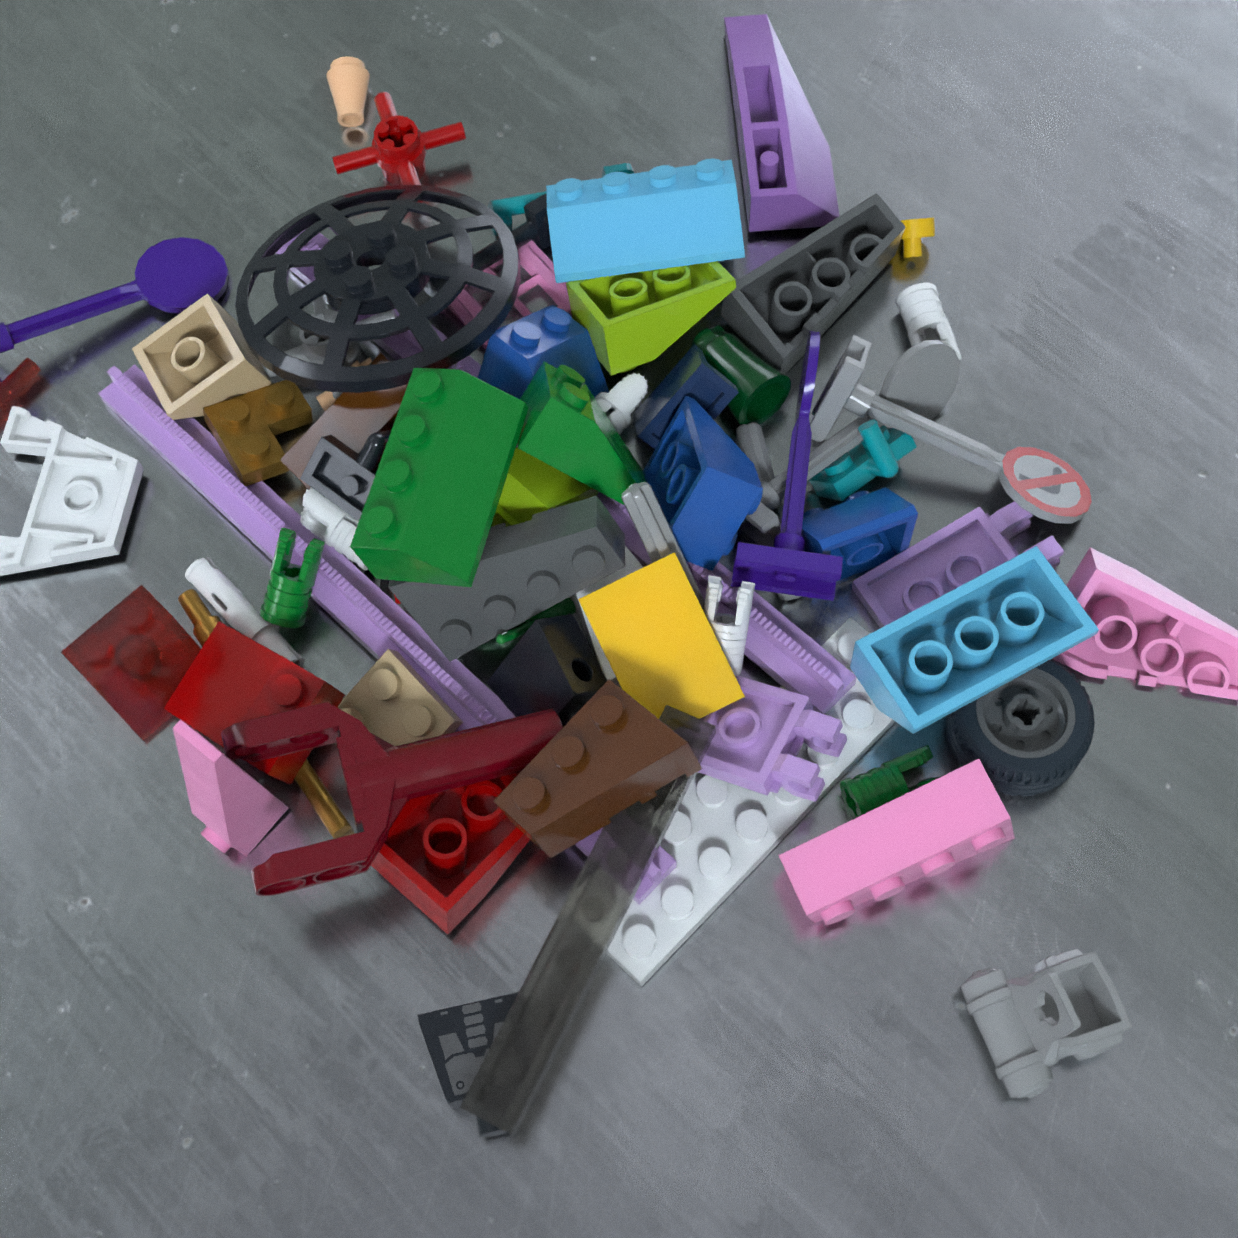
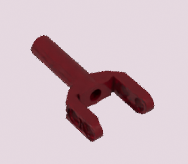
M328 702L246 720L227 727L222 731L221 736L225 755L231 759H246L258 762L337 743L339 759L357 830L355 834L271 855L264 863L251 870L255 894L258 896H273L367 872L387 841L390 828L408 800L521 772L563 728L558 714L552 708L399 746H393L370 733L360 720Z

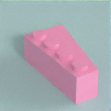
M977 759L778 856L806 916L814 923L823 920L825 925H830L852 915L855 912L854 906L873 898L875 901L887 899L901 892L908 883L923 877H932L940 874L960 861L988 851L1015 839L1011 818L980 759Z

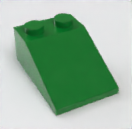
M543 361L520 400L527 404L528 412L518 440V449L624 505L622 493L629 488L628 486L634 483L646 482L642 468L587 385L584 384L585 379L568 366L561 364L558 368H555Z

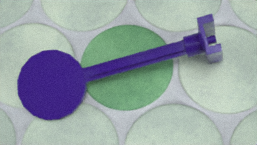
M179 237L163 240L148 248L139 258L134 281L7 325L1 322L0 354L14 349V345L141 300L147 301L149 305L164 312L178 314L207 293L217 302L226 291L229 278L225 259L214 246L199 239ZM0 375V390H2L4 386Z
M809 332L804 354L795 426L790 440L780 534L774 538L773 547L738 542L732 573V587H741L742 581L755 583L754 590L834 601L836 582L840 580L842 574L843 557L805 552V540L801 537L812 439L809 414L817 373L820 332Z

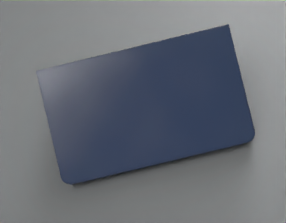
M694 345L633 414L637 435L656 449L685 396L695 399L714 420L739 393L735 384L708 364L703 351Z

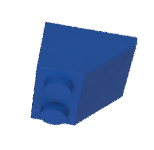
M553 304L497 329L488 341L478 374V379L520 399L541 364L545 361L555 368L562 364L578 372L585 379L584 384L587 385L594 397L600 392H609L588 330L572 319L568 312L557 308Z
M886 487L871 493L869 491L854 493L839 505L825 510L823 508H814L803 513L801 537L805 540L804 551L843 557L842 574L840 580H837L836 585L864 575L908 549L918 512L912 503Z

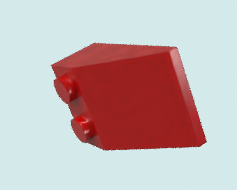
M218 621L164 709L224 748L221 736L222 731L233 724L328 702L338 708L345 694L297 664ZM312 749L258 762L243 760L264 773L291 785Z
M519 773L410 799L389 830L387 841L371 864L377 872L446 934H449L488 894L530 840L494 803L498 795Z

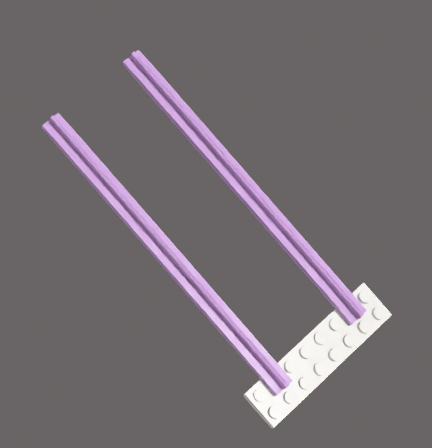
M300 232L298 235H296L294 238H292L289 242H287L285 245H283V246L276 252V255H277V254L284 253L285 250L287 249V247H288L302 232ZM319 233L300 251L321 250L330 240ZM314 266L290 268V271L306 284L316 280L314 277ZM394 309L397 314V317L400 316L397 310ZM358 315L356 322L372 315ZM432 325L441 341L447 339L443 333ZM410 330L398 335L373 340L395 360L423 351ZM468 356L448 369H460L478 378L481 365ZM135 364L124 373L115 366L111 367L107 373L113 382L98 393L102 401L272 561L281 528L295 531L296 542L290 563L302 566L304 552L310 541L314 538L323 540L311 533V530L302 526L300 522L301 516L263 481L247 487L244 486L215 437L193 417L172 420L166 414L147 376ZM599 492L597 497L625 534V546L643 567L651 564L652 561L625 505ZM327 544L324 545L311 597L375 658L379 659L387 649L398 651L463 721L455 732L515 718L514 714L500 698L460 661L454 659L450 662L420 625L352 562L337 552L335 548ZM687 562L704 600L708 575L722 577L723 592L717 613L736 616V597L739 587L731 586L732 572L720 562L717 563L713 571ZM754 591L744 655L781 685V689L810 697L813 711L841 720L843 727L840 733L846 734L847 742L839 758L816 752L805 743H803L797 757L816 763L820 767L818 777L824 779L825 786L816 802L793 796L783 787L779 789L778 793L770 791L767 796L696 772L642 827H639L628 815L621 811L609 818L611 820L610 824L575 844L600 869L562 907L563 911L641 987L895 723L894 720L877 709L850 668L855 641L870 634L852 618H849L820 646Z

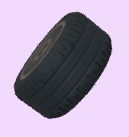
M1052 658L947 716V737L955 759L958 760L960 767L980 759L997 793L1003 792V795H1020L1024 797L1050 791L1072 775L1091 745L1095 720L1092 702L1089 701V694H1087L1085 687L1081 686V681L1076 678L1073 672L1070 673L1066 666H1062L1060 662H1054Z

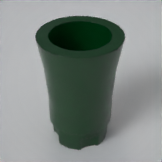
M720 325L712 328L706 327L692 340L691 347L696 345L701 349L707 363L736 385L739 393L727 406L740 425H747L752 422L760 425L772 417L783 405L791 389L790 378L763 361L734 334H728Z

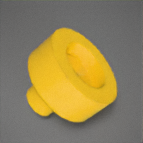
M934 217L900 220L906 227L901 238L903 239L904 258L922 256L921 238L935 236Z

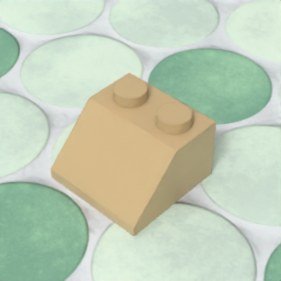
M208 293L132 348L166 414L172 420L204 416V407L273 384L265 373L261 362L251 353L237 321Z

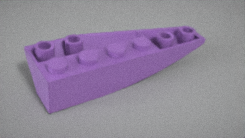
M767 14L724 17L749 232L825 226L840 216L830 148Z

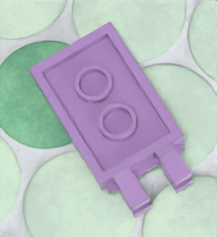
M1015 501L997 510L991 516L988 513L985 514L979 506L853 580L852 589L879 628H882L1018 556V552L1009 540L1030 527L1031 522L1029 518L1033 517V514L1021 508ZM1053 536L1024 551L1026 552L1037 546L1053 569L1060 564L1059 557L1064 553V550Z
M741 676L735 677L745 697L674 731L689 743L702 767V770L698 771L699 773L767 796L770 791L778 793L779 789L783 787L793 796L815 802L822 792L825 782L823 778L818 777L820 772L818 764L797 757L803 743L816 752L839 758L847 742L846 734L840 733L843 727L842 721L813 711L810 697Z

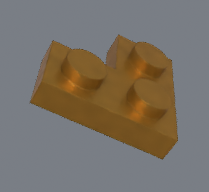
M283 380L203 408L204 420L240 482L246 487L288 472L289 469L280 460L285 453L276 440L275 435L313 422L311 407L296 383L288 380Z

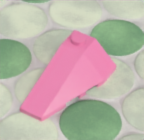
M1090 547L1066 586L1099 631L1091 638L1057 655L1053 660L1088 677L1107 680V676L1137 680L1138 685L1156 687V683L1189 688L1195 694L1238 700V630L1136 569Z
M180 719L173 727V732L192 814L206 825L200 834L224 854L230 847H233L247 857L289 807L228 758L216 746Z

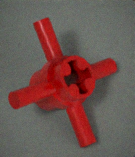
M381 92L374 98L381 122L376 125L372 146L333 156L332 159L337 175L378 164L382 169L385 179L393 185H421L419 179L423 177L426 170L424 160L427 154L426 150L466 140V135L462 122L421 132L413 120L397 115L391 95L388 92Z

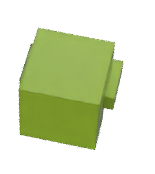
M517 447L491 527L505 523L508 527L532 520L533 514L597 496L599 491Z

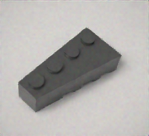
M875 193L737 280L736 289L723 300L721 316L748 349L767 364L786 375L805 354L809 332H820L821 337L895 256L906 227L882 198Z
M594 496L533 514L532 520L508 527L505 523L492 526L472 587L390 580L388 588L451 662L497 637V635L510 630L625 567V534L600 499Z

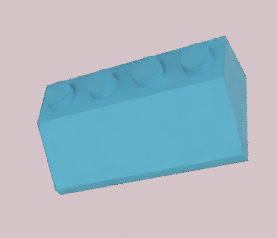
M705 159L696 165L676 168L669 165H661L647 172L633 174L612 172L603 178L583 181L569 178L561 180L555 185L546 186L547 216L556 283L745 258L732 160Z
M1035 546L855 641L850 668L877 709L914 734L1098 633L1099 629L1039 548Z

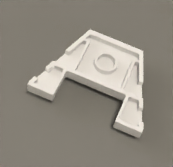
M12 406L0 444L8 453L46 457L21 536H0V576L119 555L144 470L139 460L88 437L86 439L65 431L63 426L50 420L45 422L32 416L28 410Z

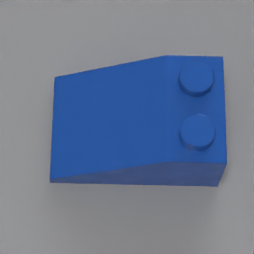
M685 396L646 464L643 473L646 482L651 485L685 560L713 571L722 555H728L733 549L737 539V530L747 514L752 515L758 508L762 499L763 487L754 463L695 399Z

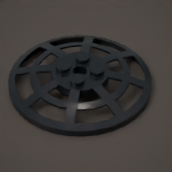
M392 185L369 188L345 194L316 205L293 218L267 239L245 267L239 282L235 303L238 325L251 353L264 367L285 380L307 388L329 392L361 393L391 389L408 384L414 368L448 369L468 357L490 339L505 321L516 301L521 281L520 259L513 235L504 221L485 204L467 195L445 188L423 185ZM417 201L447 204L466 210L475 216L455 219L452 215L437 207ZM387 210L381 220L354 226L347 219L368 212ZM408 212H415L428 216L440 224L416 231L401 223ZM328 227L336 234L321 250L300 251L313 237ZM492 228L496 230L503 249V268L500 277L472 268L473 247L468 235L469 232ZM302 232L287 247L284 253L274 255L283 245H285L292 238H294L296 235ZM453 236L457 244V262L451 263L431 259L427 244ZM381 265V266H379L378 268H375V269H372V270L369 269V267H371V266ZM314 266V277L316 280L290 295L288 288L290 268ZM275 270L273 288L278 306L255 324L250 316L248 305L250 292L260 273ZM430 276L448 280L436 295L421 306L417 305L413 298L424 289ZM465 285L493 293L487 304L474 319L457 333L441 341L429 320L447 308L462 292ZM322 296L327 304L339 311L335 322L331 323L311 316L303 311L302 308ZM396 309L400 315L396 318L377 323L355 325L358 315L379 314ZM288 319L293 325L306 333L329 339L323 365L290 356L270 344L266 337ZM410 330L423 351L412 356L387 363L358 367L344 366L350 341L377 340Z

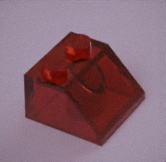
M141 584L63 649L61 653L140 739L144 741L173 716L164 707L201 648L178 621Z

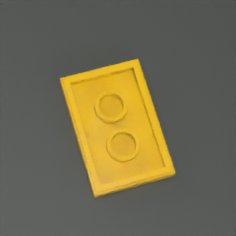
M675 552L578 599L622 690L673 731L745 697Z

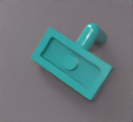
M869 420L858 427L863 441L809 479L817 496L843 501L876 476L886 478L895 476L899 470L897 461L917 447L912 436L895 428L879 427L876 420Z

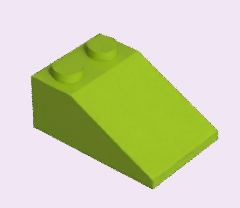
M716 261L566 282L572 319L588 330L598 360L612 376L620 372L631 371L639 365L655 360L736 289V279Z

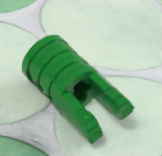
M281 528L269 573L270 579L267 583V592L260 609V616L265 621L280 627L298 628L305 624V612L308 610L309 598H311L312 587L315 585L325 542L316 538L312 539L304 552L302 566L292 564L290 561L295 547L296 533L293 530Z
M928 744L882 763L879 768L875 767L868 770L867 773L856 775L853 779L847 778L840 782L841 794L852 818L855 819L940 778L929 777L919 781L918 784L908 787L902 775V772L922 766L933 758Z

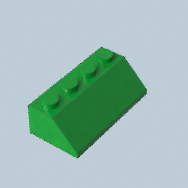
M413 369L350 545L376 579L472 587L528 412V406L524 401L460 369Z

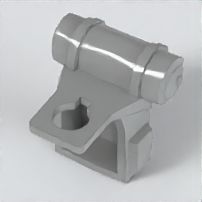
M1078 949L1055 956H1048L1034 965L1033 973L1020 978L1008 979L1003 969L989 968L973 972L972 976L967 978L966 982L960 986L967 1002L966 1009L969 1016H973L996 1066L995 1073L997 1078L1002 1080L1010 1098L1017 1097L1020 1099L1027 1097L1030 1099L1038 1096L1054 1080L1050 1066L1058 1063L1060 1059L1071 1055L1078 1061H1082L1102 1054L1122 1042V1035L1126 1034L1132 1027L1117 989L1096 952L1083 954Z

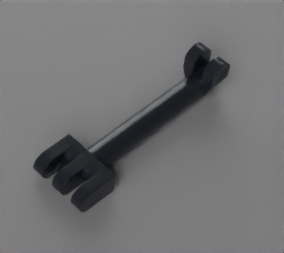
M544 194L524 206L526 222L511 231L517 249L531 240L541 250L551 245L547 216V194ZM500 239L473 254L472 268L483 271L503 258ZM430 276L424 291L433 297L448 280Z

